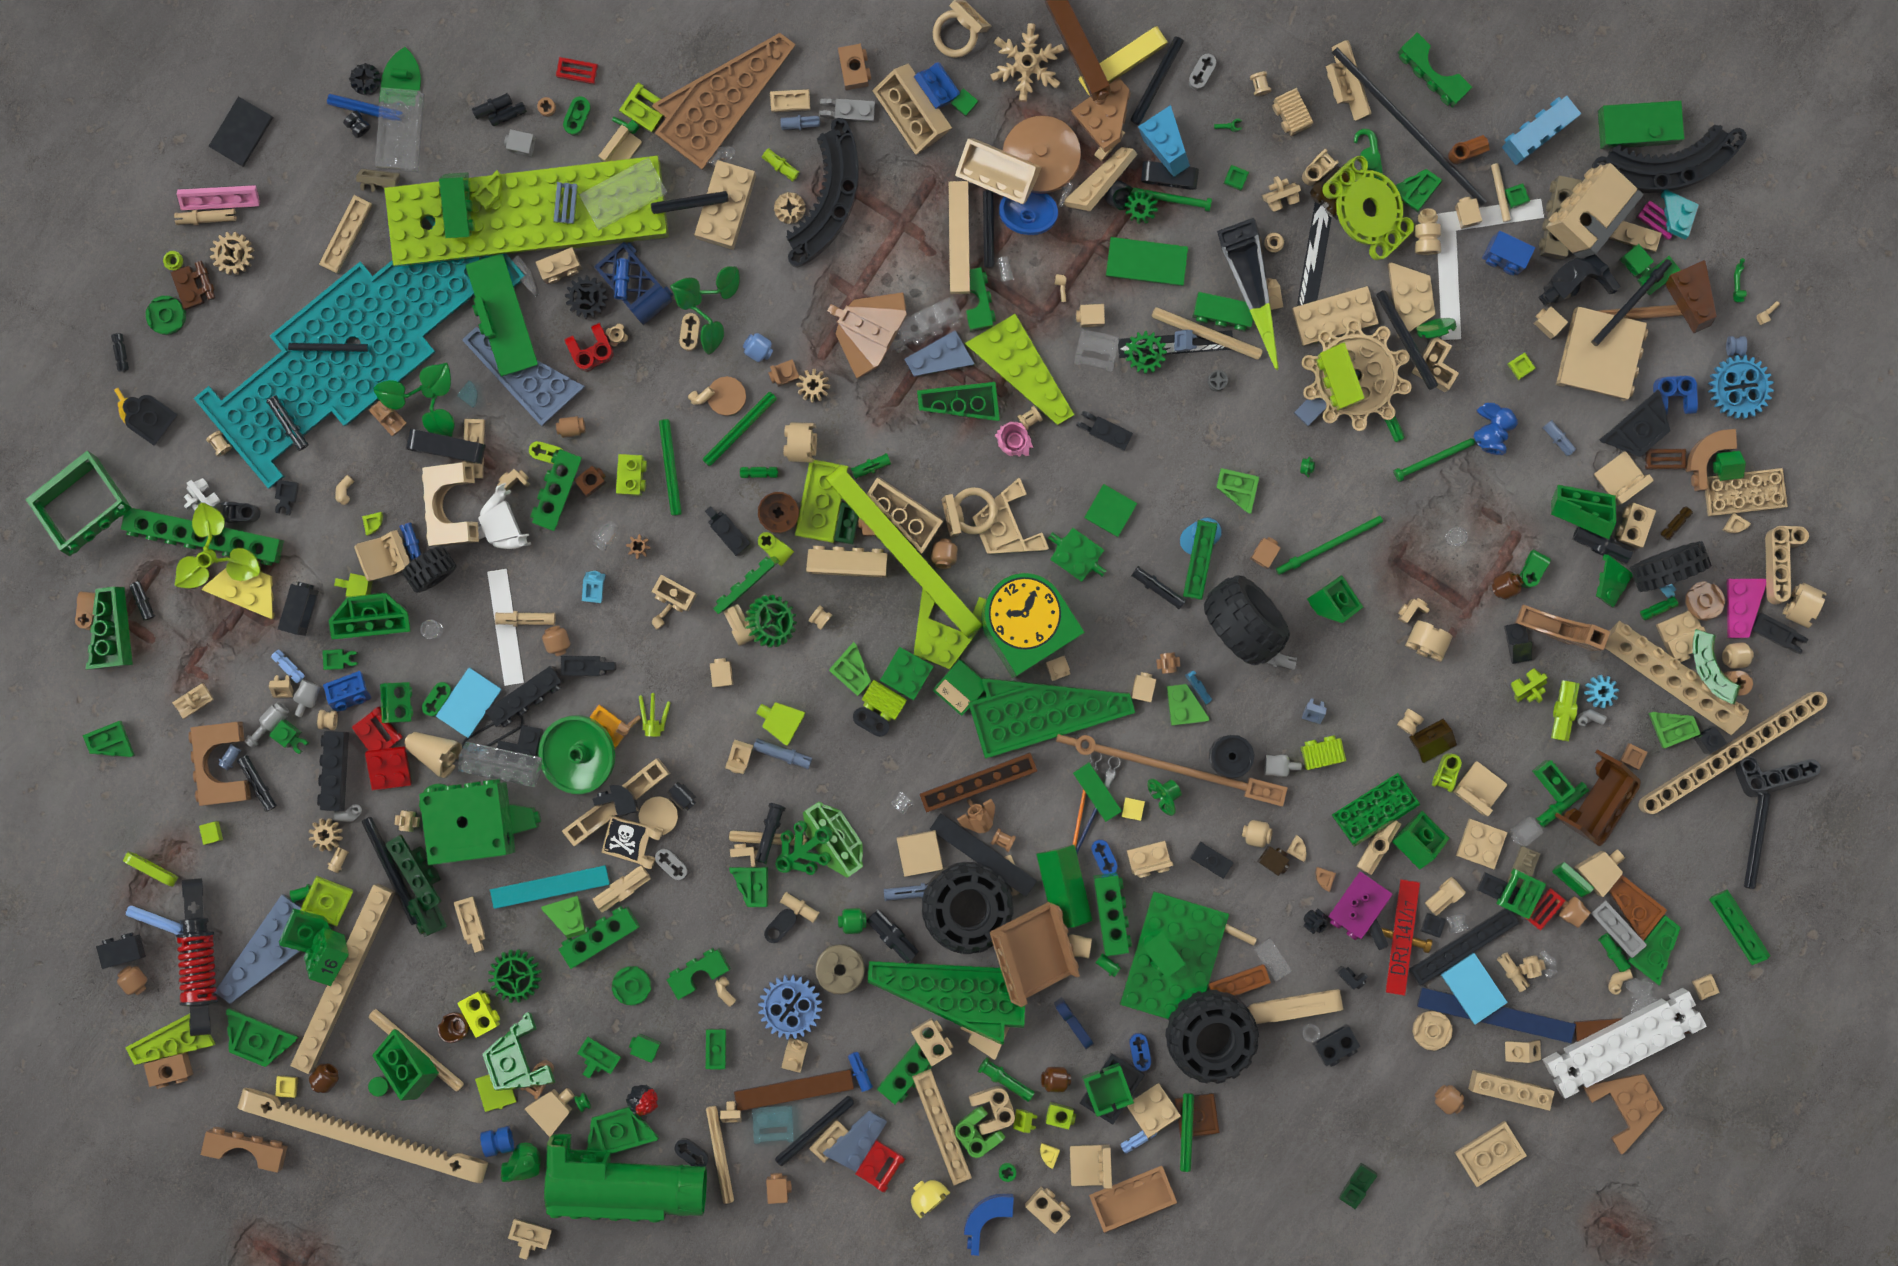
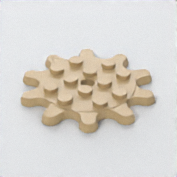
M1350 319L1346 324V333L1342 337H1335L1329 330H1322L1318 334V340L1323 346V351L1345 342L1354 370L1361 372L1362 376L1358 381L1365 399L1354 406L1337 411L1336 407L1333 408L1329 398L1332 396L1330 389H1326L1323 382L1324 372L1319 370L1316 359H1319L1318 356L1307 355L1302 359L1301 364L1303 368L1315 374L1314 383L1305 387L1303 395L1308 400L1321 398L1326 402V410L1323 413V420L1326 423H1333L1340 415L1346 414L1351 417L1353 428L1357 431H1362L1367 426V416L1370 413H1378L1385 420L1392 419L1395 416V409L1390 403L1391 396L1396 393L1405 395L1411 391V383L1400 378L1398 375V368L1409 361L1410 355L1406 350L1393 352L1388 349L1387 340L1390 337V330L1387 327L1381 326L1373 335L1369 336L1362 332L1359 320Z

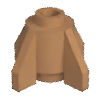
M968 799L967 802L970 805L967 811L968 816L964 814L957 818L960 825L977 833L988 832L993 825L995 805L992 799L984 802V807L980 804H973L971 799Z

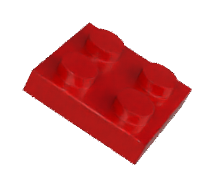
M405 746L365 752L372 790L411 786L412 780Z

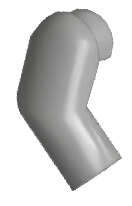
M1588 709L1577 716V722L1580 726H1586L1587 723L1592 721L1603 725L1607 716Z
M353 804L345 812L334 811V821L353 822L362 813L361 806Z

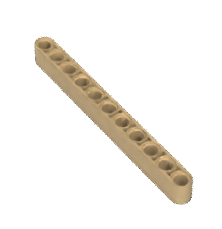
M1810 692L1642 797L1639 801V809L1647 814L1658 813L1823 709L1827 704L1826 695L1822 692ZM1814 696H1817L1819 699L1816 706L1812 703ZM1798 706L1802 708V714L1800 716L1796 714V708ZM1782 716L1786 720L1783 727L1779 724V719ZM1764 727L1769 729L1767 737H1764L1762 733ZM1748 737H1750L1753 741L1751 747H1747L1746 745V739ZM1731 748L1736 750L1734 758H1731L1729 755ZM1715 758L1720 762L1718 768L1713 767V760ZM1699 768L1703 771V776L1700 779L1696 776V771ZM1682 779H1685L1687 783L1684 789H1681L1679 786ZM1666 789L1670 792V797L1667 800L1663 798V792ZM1648 800H1652L1654 804L1651 810H1648L1646 807Z

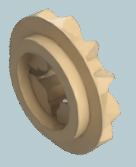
M787 192L780 195L775 201L774 211L780 221L787 224L796 223L804 216L805 203L796 193ZM788 200L792 206H798L792 209L791 216L788 210L781 209L787 206Z

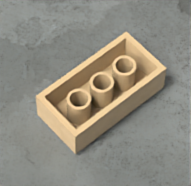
M717 160L707 194L727 191L729 201L703 206L694 234L696 239L734 250L756 179L755 171Z

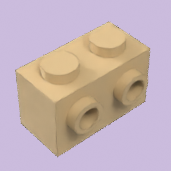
M572 247L536 261L541 277L546 284L556 283L560 278L573 276L579 270H582L577 254Z
M660 575L652 590L656 594V599L663 603L666 600L673 603L672 608L683 612V610L689 611L698 595L663 575Z

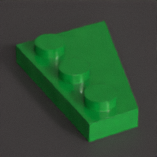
M1663 915L1644 939L1647 946L1633 958L1629 957L1627 961L1660 986L1663 972L1667 967L1668 958L1671 950L1674 948L1681 927L1666 915Z

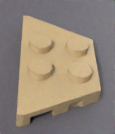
M1389 263L1388 269L1393 305L1410 332L1435 315L1431 278L1429 275L1395 263Z

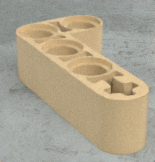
M1778 526L1766 534L1767 599L1771 604L1783 603L1791 596L1790 547H1798L1807 542L1809 533L1804 527ZM1775 532L1780 535V541L1775 538ZM1794 533L1799 535V541L1794 538ZM1775 552L1781 555V560L1776 558ZM1776 571L1780 572L1781 579L1776 577Z

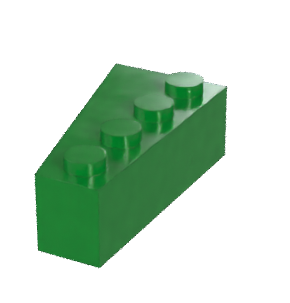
M995 382L917 390L918 406L921 411L1000 421Z
M125 587L98 588L95 590L94 619L90 629L92 635L91 643L88 645L89 659L86 662L85 670L133 665Z

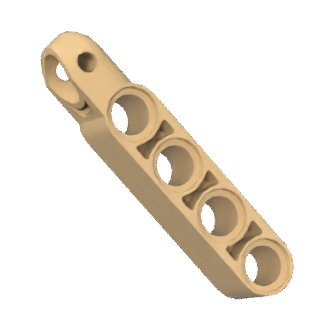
M1339 989L1253 1003L1247 1008L1255 1018L1256 1024L1341 1011L1343 1010L1341 992Z

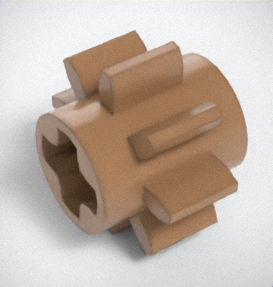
M640 534L638 539L630 537L631 544H626L627 547L631 548L628 554L636 553V559H639L641 554L647 557L645 552L647 549H651V547L646 545L649 539L647 538L642 541ZM637 542L639 544L643 543L641 551L634 550Z
M1175 652L1160 654L1161 659H1156L1157 669H1162V674L1177 672L1176 667L1181 666L1180 657H1175Z

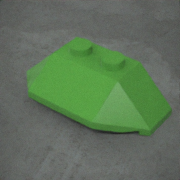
M817 802L803 812L804 822L807 824L805 832L809 840L815 837V832L822 826L829 827L832 830L831 840L825 844L819 843L815 846L819 854L823 852L830 854L831 861L827 864L829 868L848 878L863 867L862 842L841 810Z

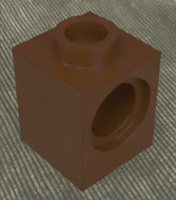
M591 466L574 479L587 497L607 483L604 480L606 477L600 467L596 469L594 466ZM590 475H595L597 478L594 485H588L587 483Z

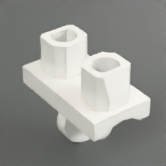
M203 478L195 482L192 480L187 482L188 486L186 489L192 495V497L189 494L184 496L187 500L184 507L187 510L191 508L196 510L197 504L206 503L214 508L220 503V499L215 493L206 498L202 494L209 489L208 484Z

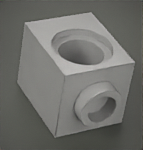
M510 129L509 135L506 134L504 146H506L509 153L532 157L536 138L533 134Z

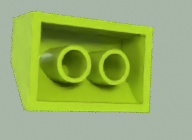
M1345 342L1319 353V359H1316L1319 370L1324 372L1323 382L1326 389H1330L1332 396L1329 398L1333 408L1336 407L1337 411L1361 403L1365 398Z

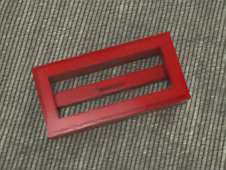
M559 57L556 77L595 85L598 64ZM566 63L581 67L592 68V72L576 68L562 66V64ZM561 71L591 76V78L561 73Z
M1550 887L1538 901L1530 918L1527 920L1541 931L1566 899ZM1550 894H1552L1553 897L1551 898V900L1540 911V913L1535 917V919H1532L1531 916L1537 911V909L1542 905V903L1547 899V897ZM1558 899L1559 903L1548 914V916L1543 920V922L1541 924H1538V920L1549 909V907L1554 903V901Z

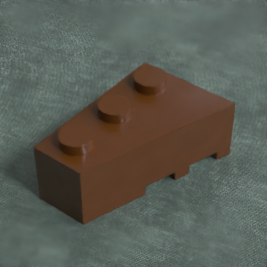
M1703 260L1671 274L1665 284L1693 334L1710 327L1717 317L1706 261Z

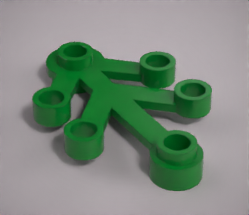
M798 821L794 825L795 846L793 853L790 854V842L794 839L793 832L786 830L781 834L782 854L776 859V868L783 873H788L795 869L806 872L808 875H813L818 870L815 862L825 866L831 861V856L827 852L816 854L808 851L819 843L825 844L831 840L832 830L826 826L820 827L815 832V837L803 845V832L807 830V824L804 821ZM798 858H802L814 862L803 864L795 860H797Z

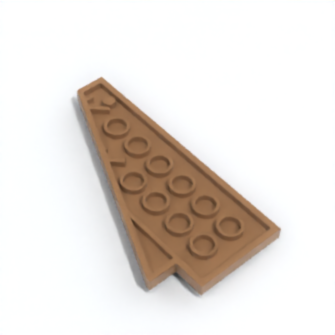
M778 33L652 105V108L666 119L657 129L655 135L702 170L793 50L795 44L781 33Z

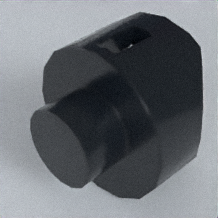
M1120 180L1115 181L1105 193L1107 204L1120 211L1125 210V203L1128 202V197L1133 187Z

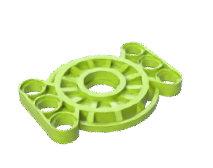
M1356 156L1350 159L1323 185V194L1328 199H1337V215L1344 231L1357 242L1370 245L1369 254L1371 258L1382 260L1388 257L1413 232L1414 223L1408 217L1402 218L1403 202L1395 184L1382 173L1367 170V160L1363 156ZM1356 160L1361 163L1360 171L1354 166ZM1343 172L1347 173L1349 176V181L1347 183L1344 182L1342 179ZM1330 184L1336 187L1335 195L1329 191ZM1367 198L1371 199L1376 206L1374 217L1367 216L1363 211V202ZM1402 222L1407 224L1406 232L1401 229ZM1389 234L1394 235V237H1395V243H1394V244H1391V243L1389 242V240H1388ZM1377 246H1380L1382 248V256H1379L1376 253Z

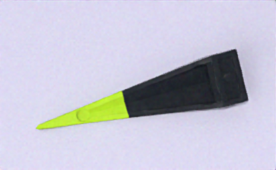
M1251 218L1218 230L1217 233L1221 248L1252 314L1274 368L1278 370L1262 239L1260 238L1256 220Z

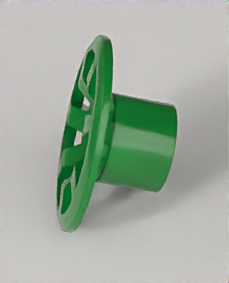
M1149 779L1147 782L1150 794L1152 791L1157 792L1151 796L1154 799L1160 798V810L1169 816H1173L1176 813L1173 801L1182 795L1179 786L1173 780H1169L1162 785L1155 779Z

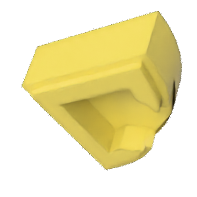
M1041 1142V1157L1045 1164L1053 1169L1060 1149Z

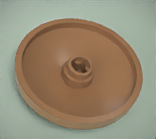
M1035 116L1023 120L1010 131L1003 146V151L1042 167L1031 191L1032 193L1044 194L1061 189L1073 179L1080 165L1081 150L1076 134L1066 123L1049 116Z

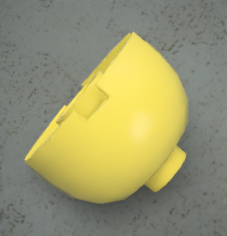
M930 1180L926 1183L920 1181L913 1188L915 1192L911 1197V1205L921 1219L925 1216L924 1214L933 1210L946 1198L944 1194L947 1196L950 1192L941 1182L936 1180Z

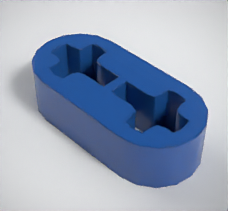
M1101 839L1094 841L1091 845V851L1099 869L1103 874L1115 873L1117 863L1109 845ZM1098 843L1106 847L1103 849L1105 854L1103 857L1099 851L1095 852L1096 844ZM1107 858L1109 863L1114 864L1110 872L1107 869H1103L1105 866L1103 859Z
M1135 1033L1129 1039L1133 1064L1137 1070L1145 1071L1151 1065L1148 1041L1143 1034ZM1136 1037L1144 1040L1141 1043L1142 1050H1138L1137 1045L1133 1044L1136 1041ZM1140 1053L1143 1054L1144 1059H1147L1143 1067L1137 1064V1061L1140 1060Z

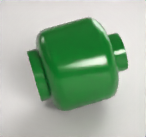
M860 908L843 909L842 916H838V928H842L845 934L862 933L863 928H866V913H862Z

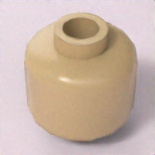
M1743 642L1729 644L1722 652L1724 664L1731 669L1748 667L1754 656L1752 649Z
M1251 820L1248 826L1244 825L1242 837H1246L1248 845L1263 848L1271 842L1272 829L1266 822Z

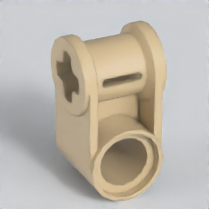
M1325 148L1303 172V182L1309 186L1317 184L1339 161H1335ZM1309 171L1315 172L1316 175H1317V178H1316V179L1310 178V177L1308 176V172H1309Z

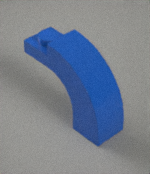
M1013 1194L991 1195L978 1202L970 1211L965 1222L964 1235H972L967 1240V1249H971V1255L979 1256L980 1232L988 1220L995 1217H1013Z

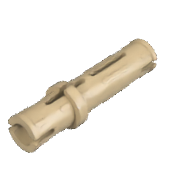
M235 209L201 212L192 210V212L175 213L174 218H183L182 220H175L176 225H199V223L236 221V216H228V214H236Z
M513 611V613H495V625H513V627L518 625H555L556 621L555 613H518V611Z

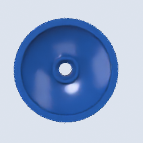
M1031 192L1025 204L1003 197L1000 202L999 214L1003 223L1011 230L1024 235H1038L1054 226L1058 216V208L1053 198L1047 193L1038 194Z

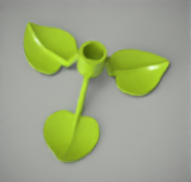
M200 503L194 512L192 526L194 532L199 537L208 535V540L203 547L204 551L196 557L186 556L179 561L176 568L174 585L181 588L199 587L205 584L210 574L207 567L213 563L228 561L226 571L234 580L246 581L260 574V566L256 557L250 551L243 548H235L231 551L230 558H217L216 553L208 548L212 535H218L223 531L225 520L217 509L206 503Z

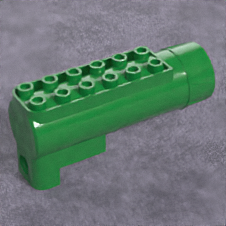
M554 1134L550 1136L547 1142L544 1201L546 1214L550 1215L551 1218L568 1216L571 1219L589 1217L591 1220L609 1218L612 1221L629 1219L633 1222L649 1220L656 1223L661 1220L664 1221L666 1214L677 1216L704 1215L707 1193L706 1167L683 1164L610 1163L611 1154L609 1151L571 1149L572 1134Z

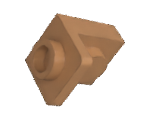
M793 359L776 366H770L771 372H768L772 383L776 382L778 387L799 379Z

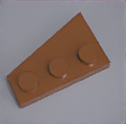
M1623 875L1620 876L1609 890V893L1636 934L1644 941L1667 910Z

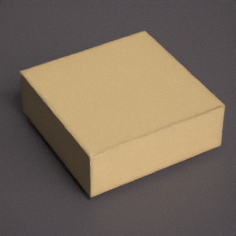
M1712 974L1692 981L1700 1000L1720 993Z

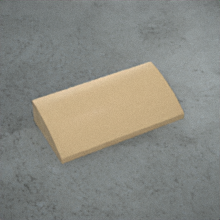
M968 138L955 176L1018 203L1025 204L1042 167L974 138Z

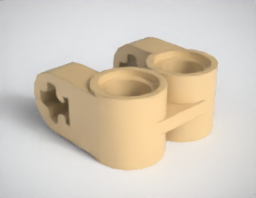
M995 1086L969 1096L971 1106L990 1102L995 1116L993 1119L978 1124L981 1135L1009 1127L1013 1124L1015 1114L1008 1092L1004 1087ZM997 1092L1004 1095V1099L1000 1102L993 1099V1095ZM1007 1111L1010 1113V1118L1005 1121L1001 1120L999 1117L1000 1113Z

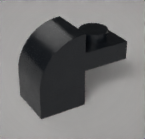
M610 785L611 794L608 791L597 793L596 798L592 799L596 807L614 802L617 816L619 817L639 811L634 794L624 786Z

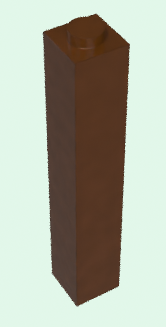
M1045 0V4L1092 100L1105 99L1111 93L1110 84L1069 1Z

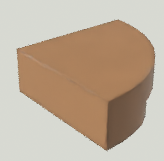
M1316 867L1315 875L1317 882L1324 890L1330 892L1336 873Z

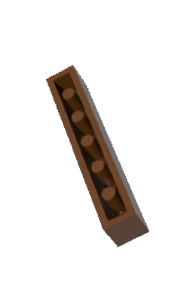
M1029 752L927 790L919 795L927 813L1035 773L1037 769Z

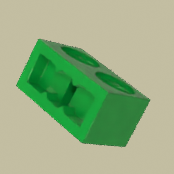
M410 682L380 684L382 723L411 722L413 708L410 705V698L412 697ZM396 688L400 690V696L398 698L394 695V690ZM397 707L401 710L400 717L395 715Z

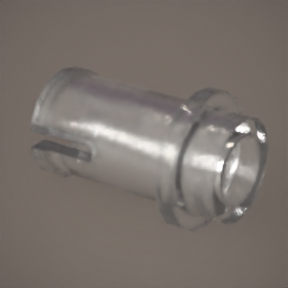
M1009 256L997 258L998 262L996 265H999L1001 281L1013 280L1014 277L1010 265L1012 261L1011 259L1009 260Z

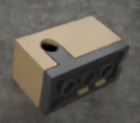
M1611 163L1589 169L1584 175L1585 179L1583 182L1578 183L1572 191L1574 193L1570 198L1567 197L1560 206L1562 208L1549 218L1550 222L1546 226L1577 258L1597 254L1643 196Z

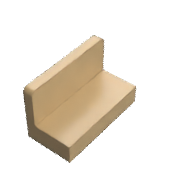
M621 125L599 154V158L603 162L630 159L642 144V141L631 134L625 126Z

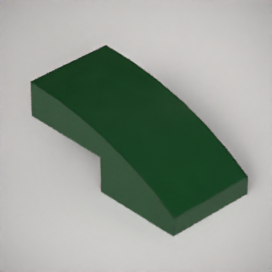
M1360 1163L1341 1192L1339 1199L1356 1209L1366 1196V1191L1377 1178V1173Z

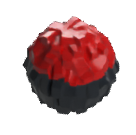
M648 1085L634 1086L631 1093L627 1095V1105L634 1115H647L658 1107L657 1094Z

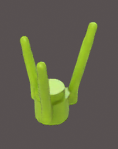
M651 693L650 720L646 719L643 697L640 695L639 704L643 722L642 730H645V736L659 737L661 731H664L671 703L667 702L661 723L659 724V720H655V694Z

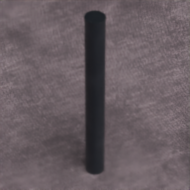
M289 343L288 349L289 351L368 352V344Z

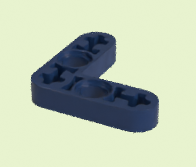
M1061 997L1055 1001L1054 1005L1057 1011L1071 1027L1085 1049L1094 1045L1064 999Z

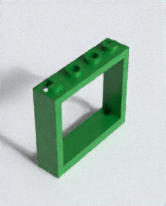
M89 451L83 453L25 499L58 549L68 556L77 553L82 546L92 541L96 535L109 528L111 523L124 516L132 508L99 459ZM95 468L117 502L66 541L44 507Z

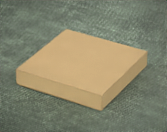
M936 830L897 837L904 877L943 869Z

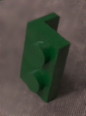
M418 898L408 902V911L412 917L415 916L418 922L416 928L420 935L423 934L424 937H427L447 927L438 905L425 911Z

